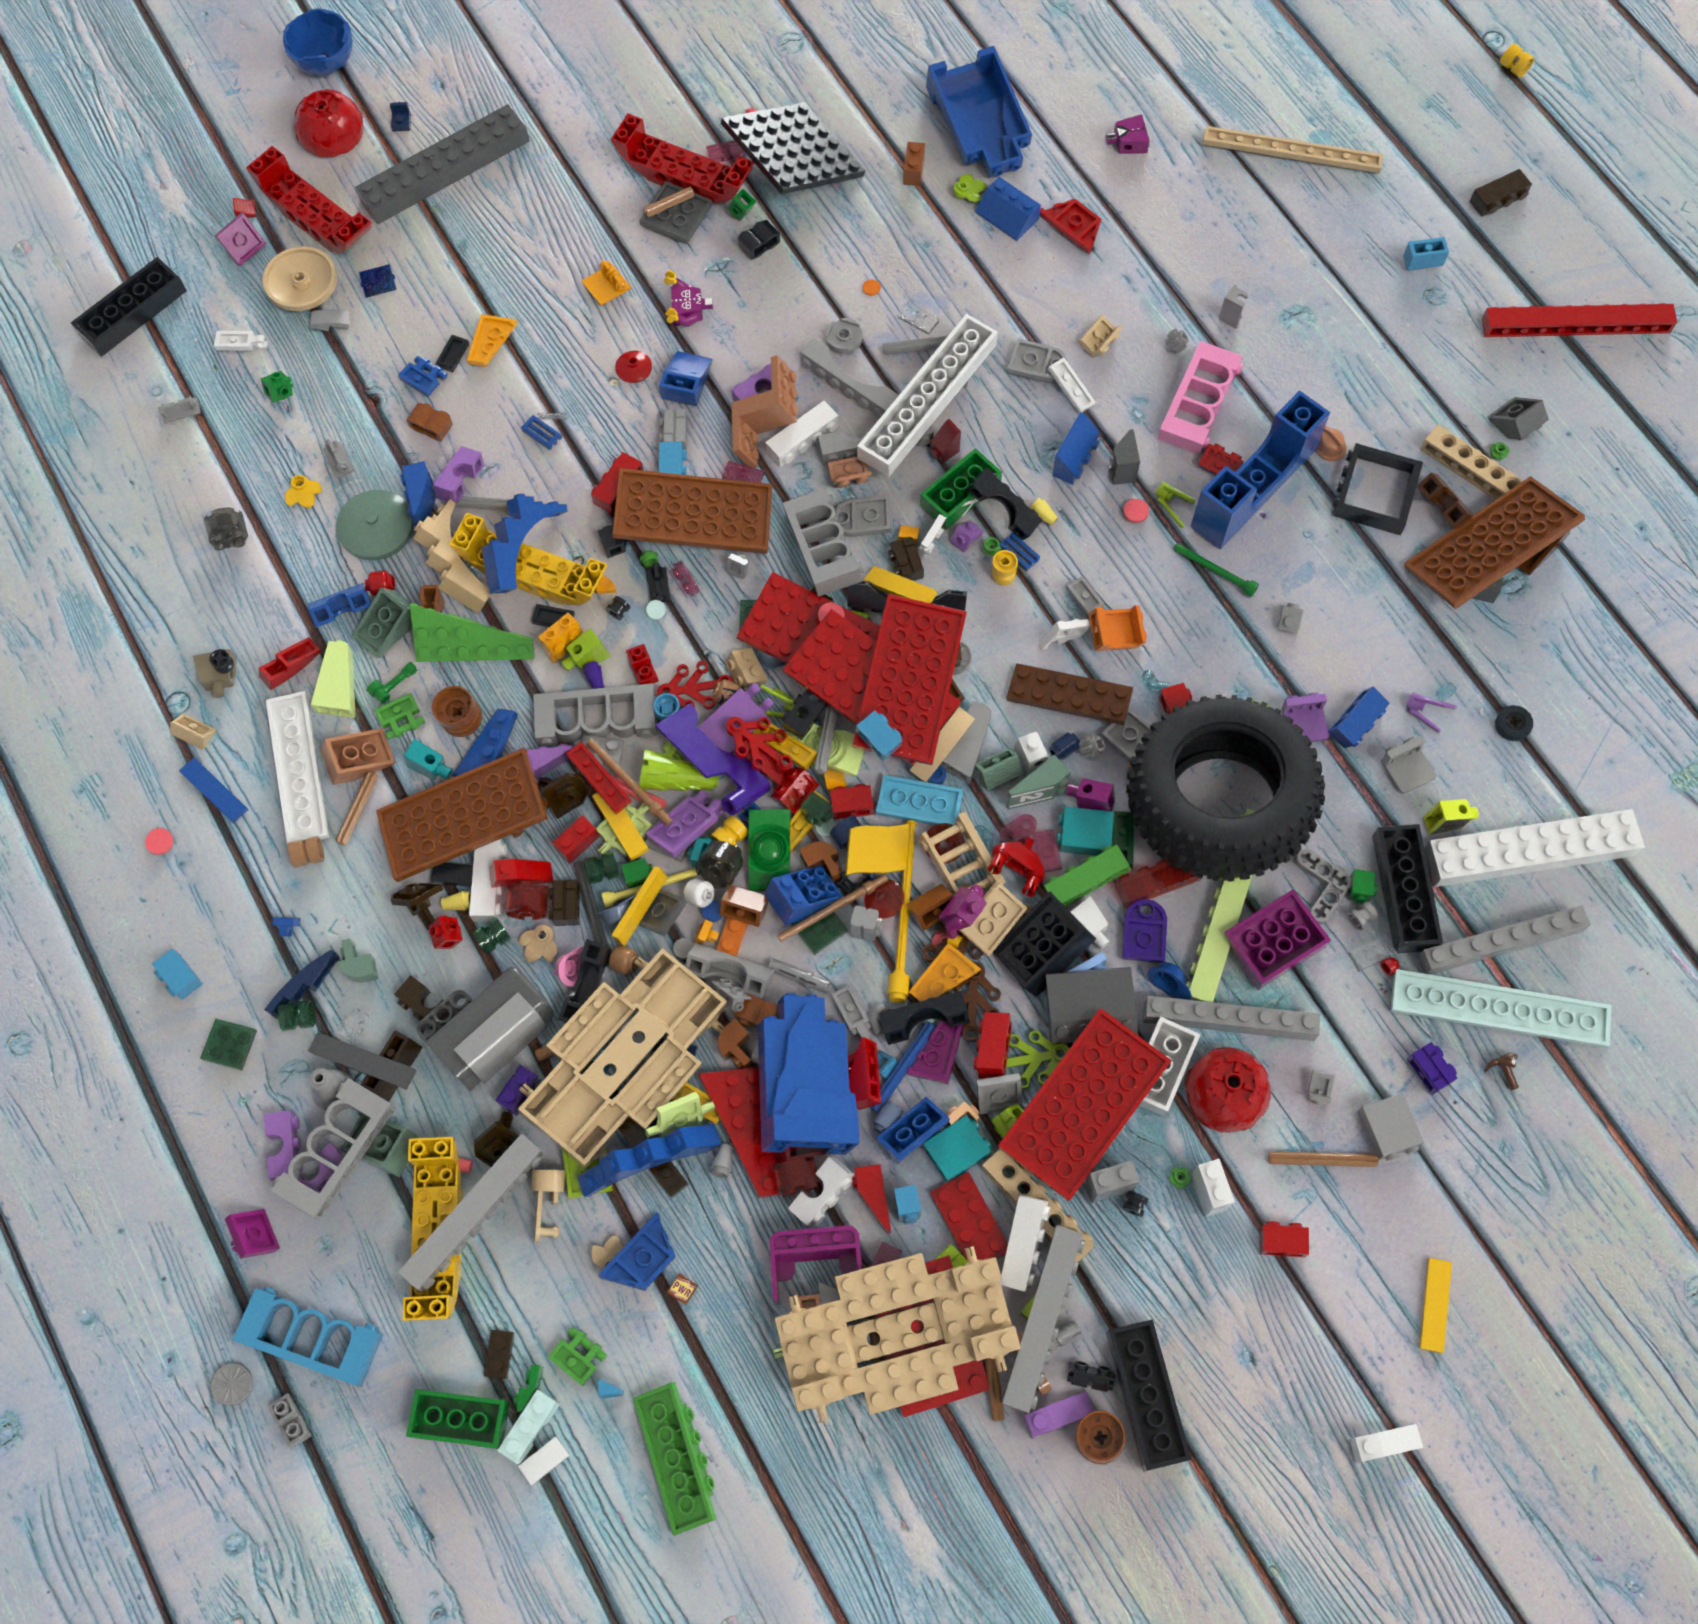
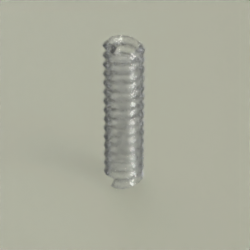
M538 412L537 414L541 420L567 419L565 413Z

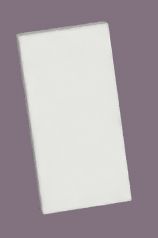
M555 1436L518 1467L530 1485L533 1486L570 1455Z

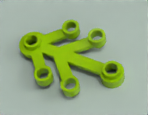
M1033 1030L1029 1034V1042L1034 1045L1040 1044L1048 1050L1047 1052L1040 1053L1022 1041L1017 1034H1012L1010 1040L1016 1038L1018 1043L1012 1044L1010 1042L1009 1047L1018 1048L1027 1055L1008 1058L1006 1068L1030 1064L1024 1074L1020 1076L1021 1079L1027 1081L1025 1086L1021 1085V1089L1024 1090L1028 1088L1030 1079L1043 1061L1051 1060L1045 1071L1039 1073L1037 1078L1038 1083L1043 1086L1045 1082L1041 1081L1040 1077L1042 1075L1049 1077L1063 1059V1057L1057 1056V1052L1062 1051L1065 1056L1070 1047L1064 1043L1053 1044L1044 1038L1039 1031ZM1033 1034L1038 1035L1039 1039L1037 1041L1031 1038Z

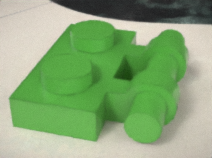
M412 693L375 709L384 729L389 726L392 727V730L386 732L389 740L394 737L399 738L403 736V733L411 729L416 730L420 725L426 723L423 716L416 719L413 716L420 713V710ZM408 718L409 722L398 727V722Z
M572 1327L568 1332V1335L573 1338L570 1344L561 1339L548 1358L581 1386H584L597 1369L591 1361L596 1357L603 1362L607 1354L601 1350L602 1347L598 1343L594 1344L586 1337V1333L582 1330L579 1332L575 1327ZM579 1345H582L589 1351L585 1357L575 1350Z

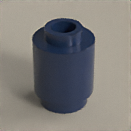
M1067 732L1052 743L1049 751L1052 756L1055 755L1059 760H1064L1079 749L1080 741L1074 733L1070 734Z

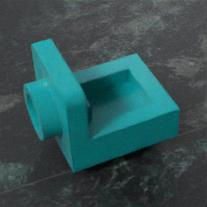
M698 837L696 839L694 847H690L688 859H690L692 867L700 868L705 850L718 851V845L714 839L710 837Z

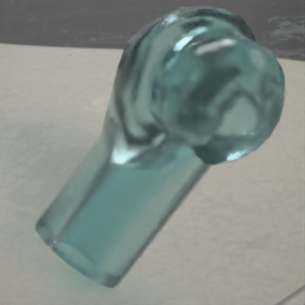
M1148 669L1143 672L1142 680L1149 690L1161 691V689L1168 687L1169 682L1158 681L1152 670Z
M976 825L975 829L989 854L992 853V832L984 826Z

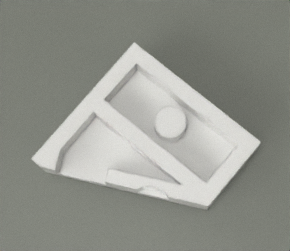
M1088 619L1056 622L1039 643L1041 650L1048 649V646L1054 641H1057L1059 645L1081 637L1089 629L1090 622Z

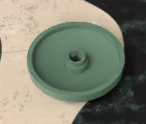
M370 490L354 496L343 506L337 517L336 532L342 546L351 555L363 560L373 561L391 557L403 549L412 536L414 523L408 512L409 506L404 499L390 491Z

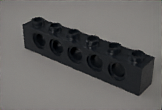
M807 689L803 695L798 694L793 702L794 708L791 711L787 710L782 718L784 721L782 728L800 740L805 738L828 705L821 699L817 702L810 701L808 697L814 694ZM805 711L808 716L800 718L797 712Z

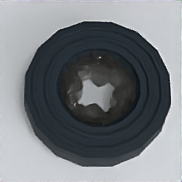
M1511 705L1498 713L1495 727L1503 738L1509 741H1519L1531 733L1533 718L1525 708ZM1512 720L1518 723L1516 727L1510 723Z

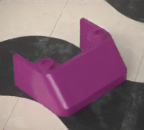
M853 1226L778 1231L770 1238L772 1289L775 1305H780L778 1282L788 1281L793 1278L795 1262L839 1259V1266L844 1274L862 1269L859 1233Z

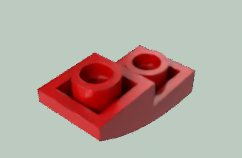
M644 644L626 650L639 685L659 682Z

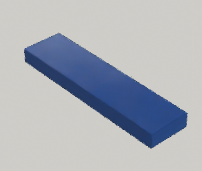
M192 758L179 770L233 824L249 810L196 758Z

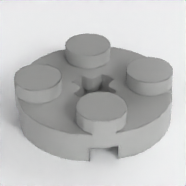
M841 318L840 321L831 322L826 329L827 346L835 352L850 355L862 343L863 333L855 320ZM844 333H846L847 338H841L840 335H844Z

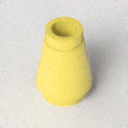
M1038 498L1030 507V509L1038 513L1042 521L1050 526L1058 519V516H1056L1048 503L1041 498Z
M464 890L442 898L441 905L443 910L468 911L470 908L471 892Z

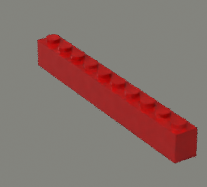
M1665 303L1486 308L1482 317L1484 337L1671 333L1677 324L1674 304Z

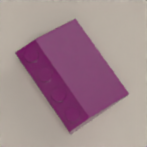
M1294 889L1224 932L1242 969L1257 991L1326 948L1331 941Z

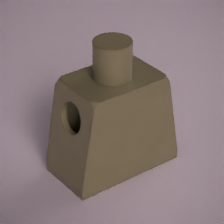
M231 649L226 651L233 659L234 667L225 674L217 672L210 663L209 658L212 652L193 656L199 681L206 691L212 692V697L214 698L223 697L224 688L234 686L237 657Z

